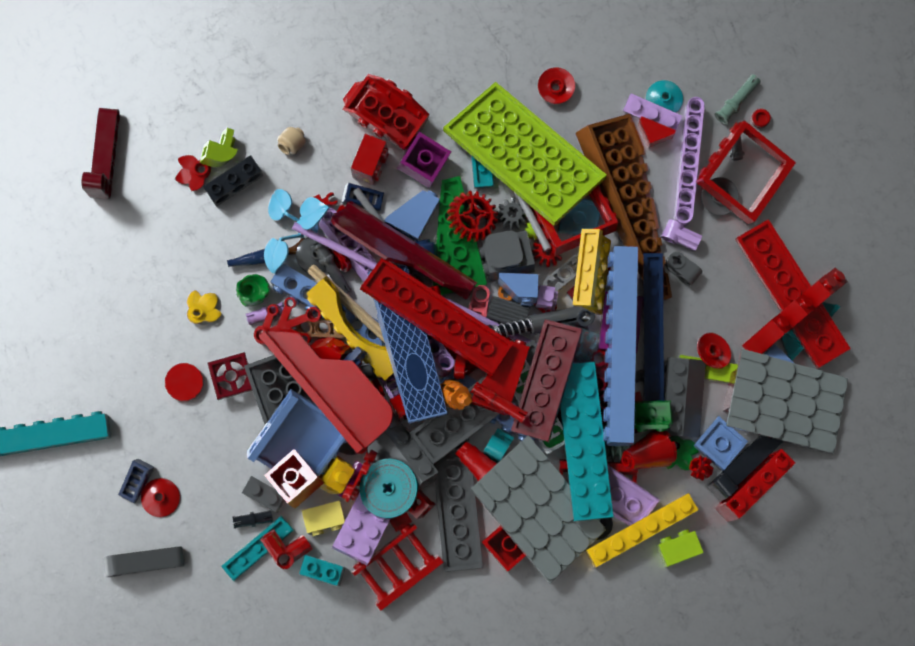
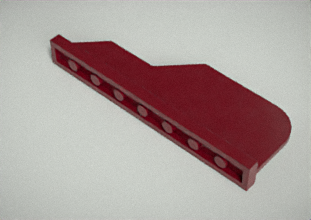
M352 201L347 203L345 209L334 213L331 217V223L338 230L387 261L415 268L465 300L469 298L477 284L476 281Z

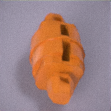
M444 380L440 384L445 406L463 410L465 406H469L472 402L469 390L460 382Z

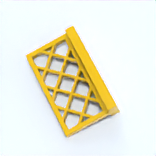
M582 229L572 305L583 307L596 315H602L608 272L607 257L610 252L611 240L603 236V231L600 229Z

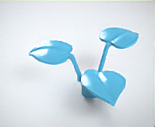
M277 189L270 199L268 213L271 219L276 221L281 220L286 215L297 221L303 229L312 230L317 233V224L330 207L317 198L309 197L301 205V217L299 219L287 212L292 207L290 194L285 190ZM299 233L280 237L279 240L272 238L267 243L264 251V260L272 273L276 274L288 257L289 249L284 240L303 238V234Z

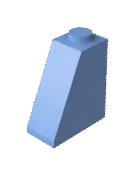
M422 190L387 216L384 222L403 235L419 241L440 204V199L437 198L438 195L434 192Z

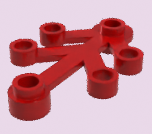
M288 297L284 301L285 306L278 324L271 327L274 316L280 312L279 305L271 304L267 308L268 313L263 325L258 326L254 331V339L259 344H265L259 337L262 331L299 333L302 337L306 335L308 337L307 343L309 344L312 340L309 333H300L292 329V327L306 321H319L322 318L321 310L317 306L308 308L305 314L288 320L292 308L297 306L296 298ZM289 299L293 301V306H289ZM272 306L276 308V313L271 311ZM314 310L318 312L317 317H314L312 314Z
M372 449L369 454L366 452L363 459L366 462L363 463L354 484H348L342 498L346 499L347 503L350 500L356 501L360 493L357 486L360 487L362 476L367 475L371 466L370 463H375L374 460L378 452Z

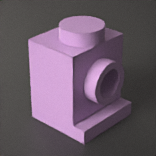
M540 285L536 308L555 311L558 297L555 287Z

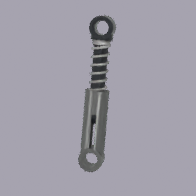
M573 306L530 315L525 321L519 320L518 322H507L505 325L501 323L499 326L491 324L487 326L507 338L509 335H521L524 332L527 334L529 331L534 335L541 333L545 319L569 326H589L595 320V313L583 307ZM585 312V315L580 318L581 314Z

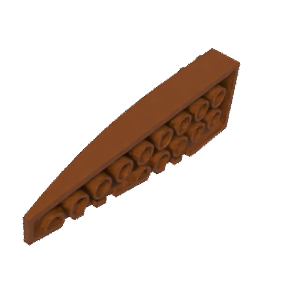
M626 114L587 125L575 134L584 156L607 174L606 179L599 184L601 193L604 197H607L612 212L617 214L618 225L616 231L623 245L626 247H638V273L643 280V254L661 253L660 246H662V240L658 237L657 232L659 224L654 199L650 195L651 183L647 180L646 172L648 167L643 159V155H645L644 147L631 115ZM663 256V301L672 298L669 276L664 268V264H666L665 256Z

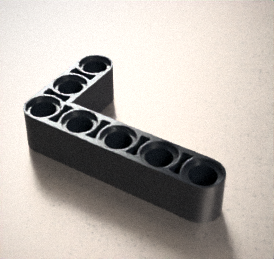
M760 435L724 471L711 481L707 488L719 501L727 499L739 488L738 484L784 441Z

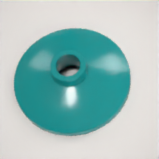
M661 80L649 87L646 93V100L677 113L683 103V94L675 83ZM667 94L669 98L663 99L662 95Z

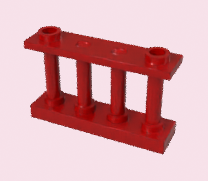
M408 523L401 528V534L374 553L368 565L359 561L353 565L354 570L351 571L352 574L356 576L360 573L377 595L375 604L380 611L444 563L438 555H430L413 533L417 529L415 524L410 525ZM405 537L410 540L424 559V565L419 569L414 567L397 544ZM392 549L407 569L409 576L405 580L399 579L382 557L388 550ZM374 561L377 562L393 583V589L388 593L381 589L366 569Z

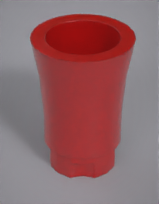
M468 441L455 453L477 481L497 464Z

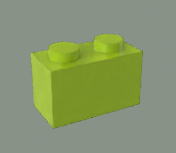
M689 529L678 532L679 537L674 539L671 536L660 539L661 544L656 546L664 567L704 553L695 531L690 532Z

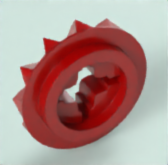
M329 248L330 252L335 255L334 261L339 270L344 273L350 271V259Z

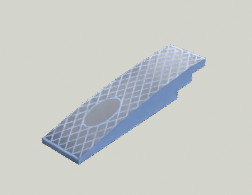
M406 265L397 266L409 274ZM373 298L377 310V319L408 423L447 415L427 334Z

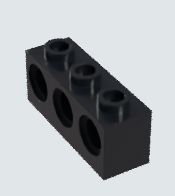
M250 155L204 185L203 188L217 207L263 177V173Z

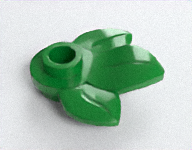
M679 436L669 437L671 442L678 443L676 448L677 458L675 462H672V465L666 468L671 469L677 465L679 468L689 471L690 463L693 460L692 455L699 453L693 446L695 442L690 439L683 440Z

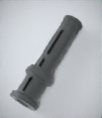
M319 242L313 244L310 247L311 250L315 251L319 258V264L324 265L332 281L346 294L350 292L351 288L334 261L335 255L330 252L327 246Z

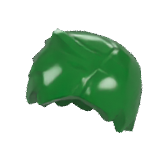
M258 274L247 275L237 282L236 295L245 307L261 304L270 291V284L267 279Z

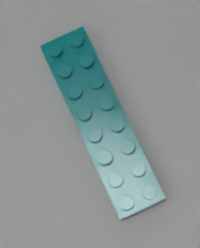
M595 362L577 363L572 366L560 406L573 521L613 518Z

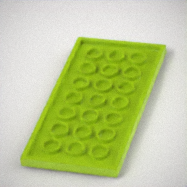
M497 82L493 83L443 127V131L553 226L606 179L607 174Z

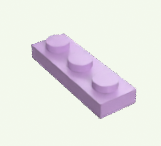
M632 93L623 111L639 118L643 116L674 130L677 129L682 115Z

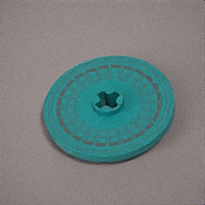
M382 459L373 463L367 475H363L360 482V496L364 506L371 513L382 518H395L406 513L414 504L418 493V483L414 472L408 465L396 459ZM386 484H387V485H391V484H392V486H391L392 492H385V491H386V488H385V485H386Z

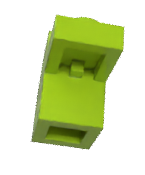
M227 127L221 134L220 143L209 140L203 146L200 159L201 164L211 167H222L236 155L238 149L232 148L235 143V137H233L234 129Z

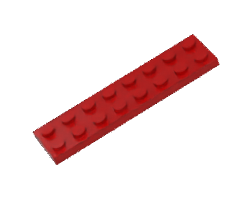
M769 219L735 239L780 311H783L811 287ZM823 304L819 305L792 328L817 369L851 349Z
M383 258L380 259L360 287V290L490 376L494 374L513 345L511 341Z

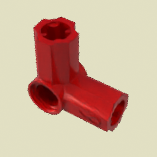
M275 530L268 532L260 539L274 562L282 569L290 568L295 561L313 549L304 535L287 546L284 545ZM284 554L288 555V560L281 564L279 558Z

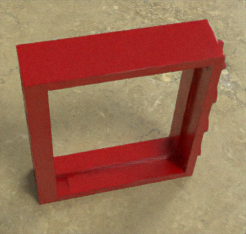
M744 120L739 123L736 122L729 131L731 133L720 142V148L717 153L714 152L708 159L710 163L707 167H703L700 170L696 183L745 223L750 224L757 220L796 162ZM742 133L746 134L781 163L749 210L710 179Z
M598 185L589 193V196L605 224L593 229L602 230V235L605 236L616 231L618 220L616 218L617 214L610 209V203L607 197L602 195L601 187ZM531 207L551 246L554 256L580 246L581 234L561 242L553 225Z
M783 449L771 453L738 484L739 488L727 499L722 500L715 509L727 522L740 519L796 462Z

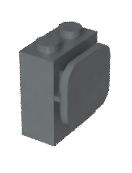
M509 230L490 234L486 239L482 240V247H479L481 258H485L486 263L483 264L484 274L489 275L490 281L498 280L499 273L529 274L535 272V263L527 231L514 232Z

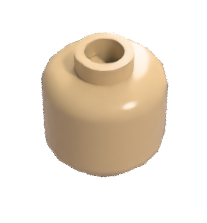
M287 127L277 138L278 148L286 155L296 154L306 143L304 132L298 127Z

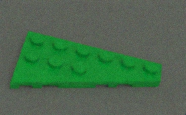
M461 177L444 179L441 182L436 239L438 257L476 281L477 284L474 288L479 285L487 286L477 242H474L473 238L470 242H467L466 236L460 239L461 234L459 232L456 235L454 234L455 227L449 228V225L453 222L447 221V218L451 216L447 214L448 209H451L450 203L454 202L456 196L460 197V194L464 192ZM467 204L460 206L459 214L466 212ZM433 281V286H439L442 296L455 294V292L447 287H443Z

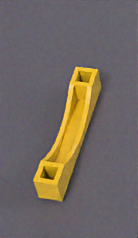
M325 276L306 293L308 301L313 306L317 305L321 310V315L335 325L334 329L339 335L343 334L347 338V343L352 349L360 347L367 352L363 361L366 364L369 363L374 368L373 372L378 378L386 380L394 373L386 346L369 341L352 327L343 312L339 289Z
M687 493L588 548L585 552L593 567L596 568L698 511V508L690 494Z

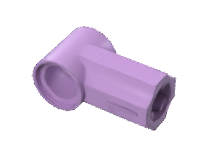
M669 219L661 238L669 243H678L696 251L702 235L684 228V225L678 221Z

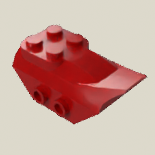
M368 74L363 81L355 82L343 98L345 106L342 110L356 118L362 127L371 128L376 136L386 138L403 150L411 146L417 134L423 130L430 115L412 97L413 95L405 89L403 91L397 88L396 83L390 79L385 80L382 77Z

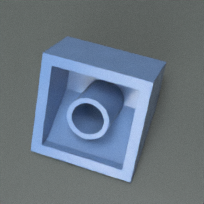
M499 273L498 284L516 303H521V306L527 307L536 304L538 298V274Z

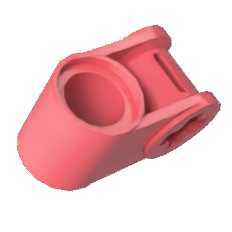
M479 285L474 288L468 308L484 317H487L490 291L486 286ZM479 290H483L487 296L485 299H478L476 293Z

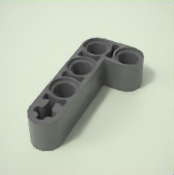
M182 546L110 555L103 558L105 577L185 566Z

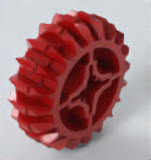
M468 191L467 194L463 192L460 194V197L456 196L454 202L450 203L451 209H448L447 214L451 216L447 218V221L453 222L449 225V228L455 227L454 234L456 235L459 232L461 234L460 239L466 236L467 242H470L472 238L474 242H477L479 238L484 240L486 236L492 234L491 231L496 229L494 224L498 223V219L495 218L498 212L493 211L496 205H490L492 199L485 200L486 194L480 197L478 191L474 195L471 191ZM467 204L466 212L459 214L460 206ZM470 214H473L476 218L472 219L473 217H470ZM486 218L485 227L478 229L479 221Z

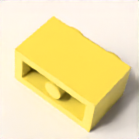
M340 500L301 510L306 531L308 534L312 533V536L324 534L323 530L330 528L331 531L340 530L345 522Z

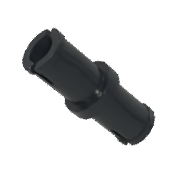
M271 510L254 513L253 511L247 515L232 516L234 529L273 523Z

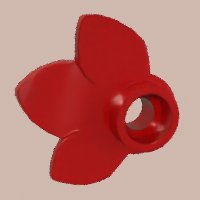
M193 155L179 157L178 162L183 169L178 172L175 180L181 184H189L191 191L199 190L204 185L205 178L210 175L211 166L201 164L200 160ZM204 167L205 171L200 173L199 168Z

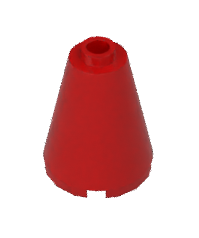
M655 429L623 452L622 464L629 470L670 466L677 458L675 442L670 441L668 436L671 435L667 431H656Z

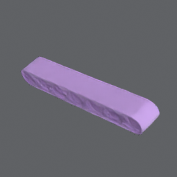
M693 97L688 101L684 115L674 220L683 224L684 227L690 223L694 212L705 107L704 101L699 97ZM690 105H697L699 107V110H692ZM688 123H695L697 125V128H690ZM686 141H693L695 147H689ZM689 158L694 164L689 166L685 163L684 159ZM683 177H689L692 183L686 184L683 181ZM681 195H687L690 201L683 202ZM680 213L686 214L687 217H688V220H686V221L681 220V219L679 218V214H680Z

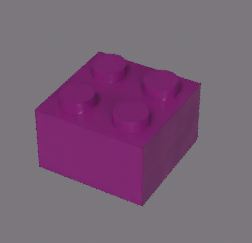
M419 132L397 169L430 188L452 151Z

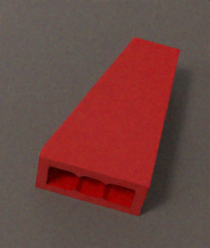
M521 340L511 341L513 343L512 347L492 376L487 374L481 385L491 391H497L496 394L509 402H512L530 348L526 346V342ZM474 394L471 397L472 402L470 404L507 416L505 412L495 406L486 404V401Z

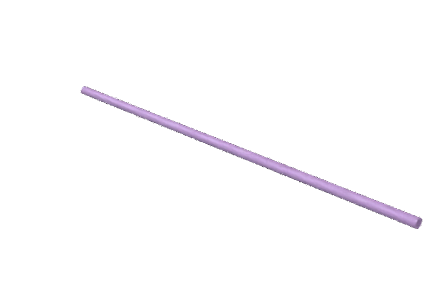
M296 222L292 227L293 230L371 269H374L377 265L376 262L312 230L303 229ZM446 298L447 300H449L450 302H452L453 304H455L471 316L475 317L482 323L486 325H500ZM519 334L508 336L513 340H521L527 344L532 341Z

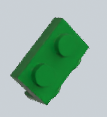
M671 400L635 401L634 429H637L638 432L648 431V429L666 431L673 424Z

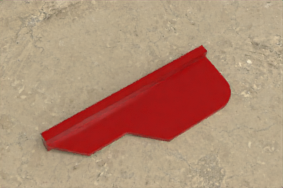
M263 331L259 335L260 339L357 454H363L368 449L367 447L390 427L393 420L391 405L354 361L321 359L299 333Z

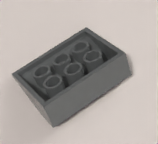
M275 355L244 366L265 425L291 389L314 403Z

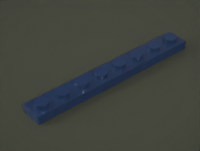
M644 253V401H664L663 253Z

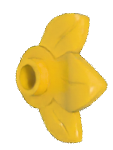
M196 290L191 292L187 298V306L189 308L187 311L188 320L191 323L200 324L203 321L214 322L219 319L222 313L215 309L217 295L215 293H207L201 296ZM194 312H199L200 315H199V316H195L193 313H194Z

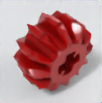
M539 239V244L533 243L535 249L532 250V254L536 255L533 259L534 262L540 260V267L543 263H546V268H549L550 262L553 266H557L556 260H562L560 255L554 256L553 252H550V255H545L546 252L543 253L544 249Z

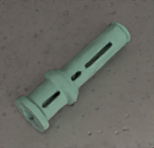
M752 74L731 99H727L724 102L725 105L722 109L715 112L714 115L718 121L727 125L733 114L739 112V106L756 86L761 83L759 78L753 82L756 75Z

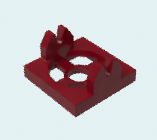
M245 352L207 363L217 400L253 391L244 367L249 364ZM231 362L239 363L244 369L239 371L233 369ZM225 364L226 370L224 374L217 376L219 368ZM228 371L236 372L237 377L234 381L226 379ZM246 375L244 384L238 389L236 382L239 377ZM226 381L231 385L232 391L223 389L219 383Z

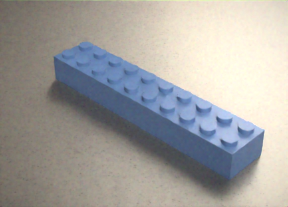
M614 246L612 252H609L607 257V267H610L609 275H607V286H610V290H608L606 295V305L610 306L608 313H606V324H609V329H607L605 334V344H609V347L605 351V363H608V368L604 373V382H608V387L604 390V402H607V407L603 412V421H607V427L603 429V441H606V446L630 447L634 443L638 247Z

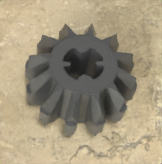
M515 198L511 199V203L505 199V205L499 204L498 208L500 210L496 212H498L497 216H501L498 218V223L504 222L503 228L510 225V230H513L515 225L517 229H520V223L526 224L524 218H527L522 207H520L519 201L517 204L515 203ZM509 211H513V213L514 211L516 212L514 218H512V215L510 217L508 216Z

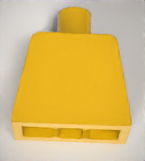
M337 455L335 459L332 458L328 463L327 471L319 476L324 482L319 488L329 494H341L355 470L350 462Z

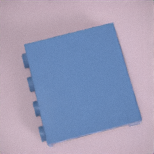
M291 389L248 449L247 458L252 462L257 460L272 469L295 449L320 476V474H324L327 471L328 463L332 458L335 459L337 457L340 446L347 441L316 404Z

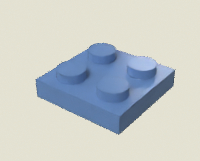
M718 416L693 446L705 457L712 460V463L719 469L724 471L748 441L736 430L727 427V423Z

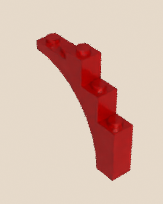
M836 267L825 274L742 345L743 348L763 354L801 320L848 282L844 274L837 270Z

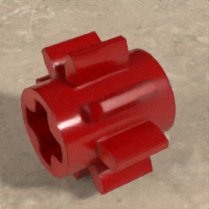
M699 455V458H694L689 467L693 471L691 476L701 481H704V478H709L714 469L710 465L712 460Z

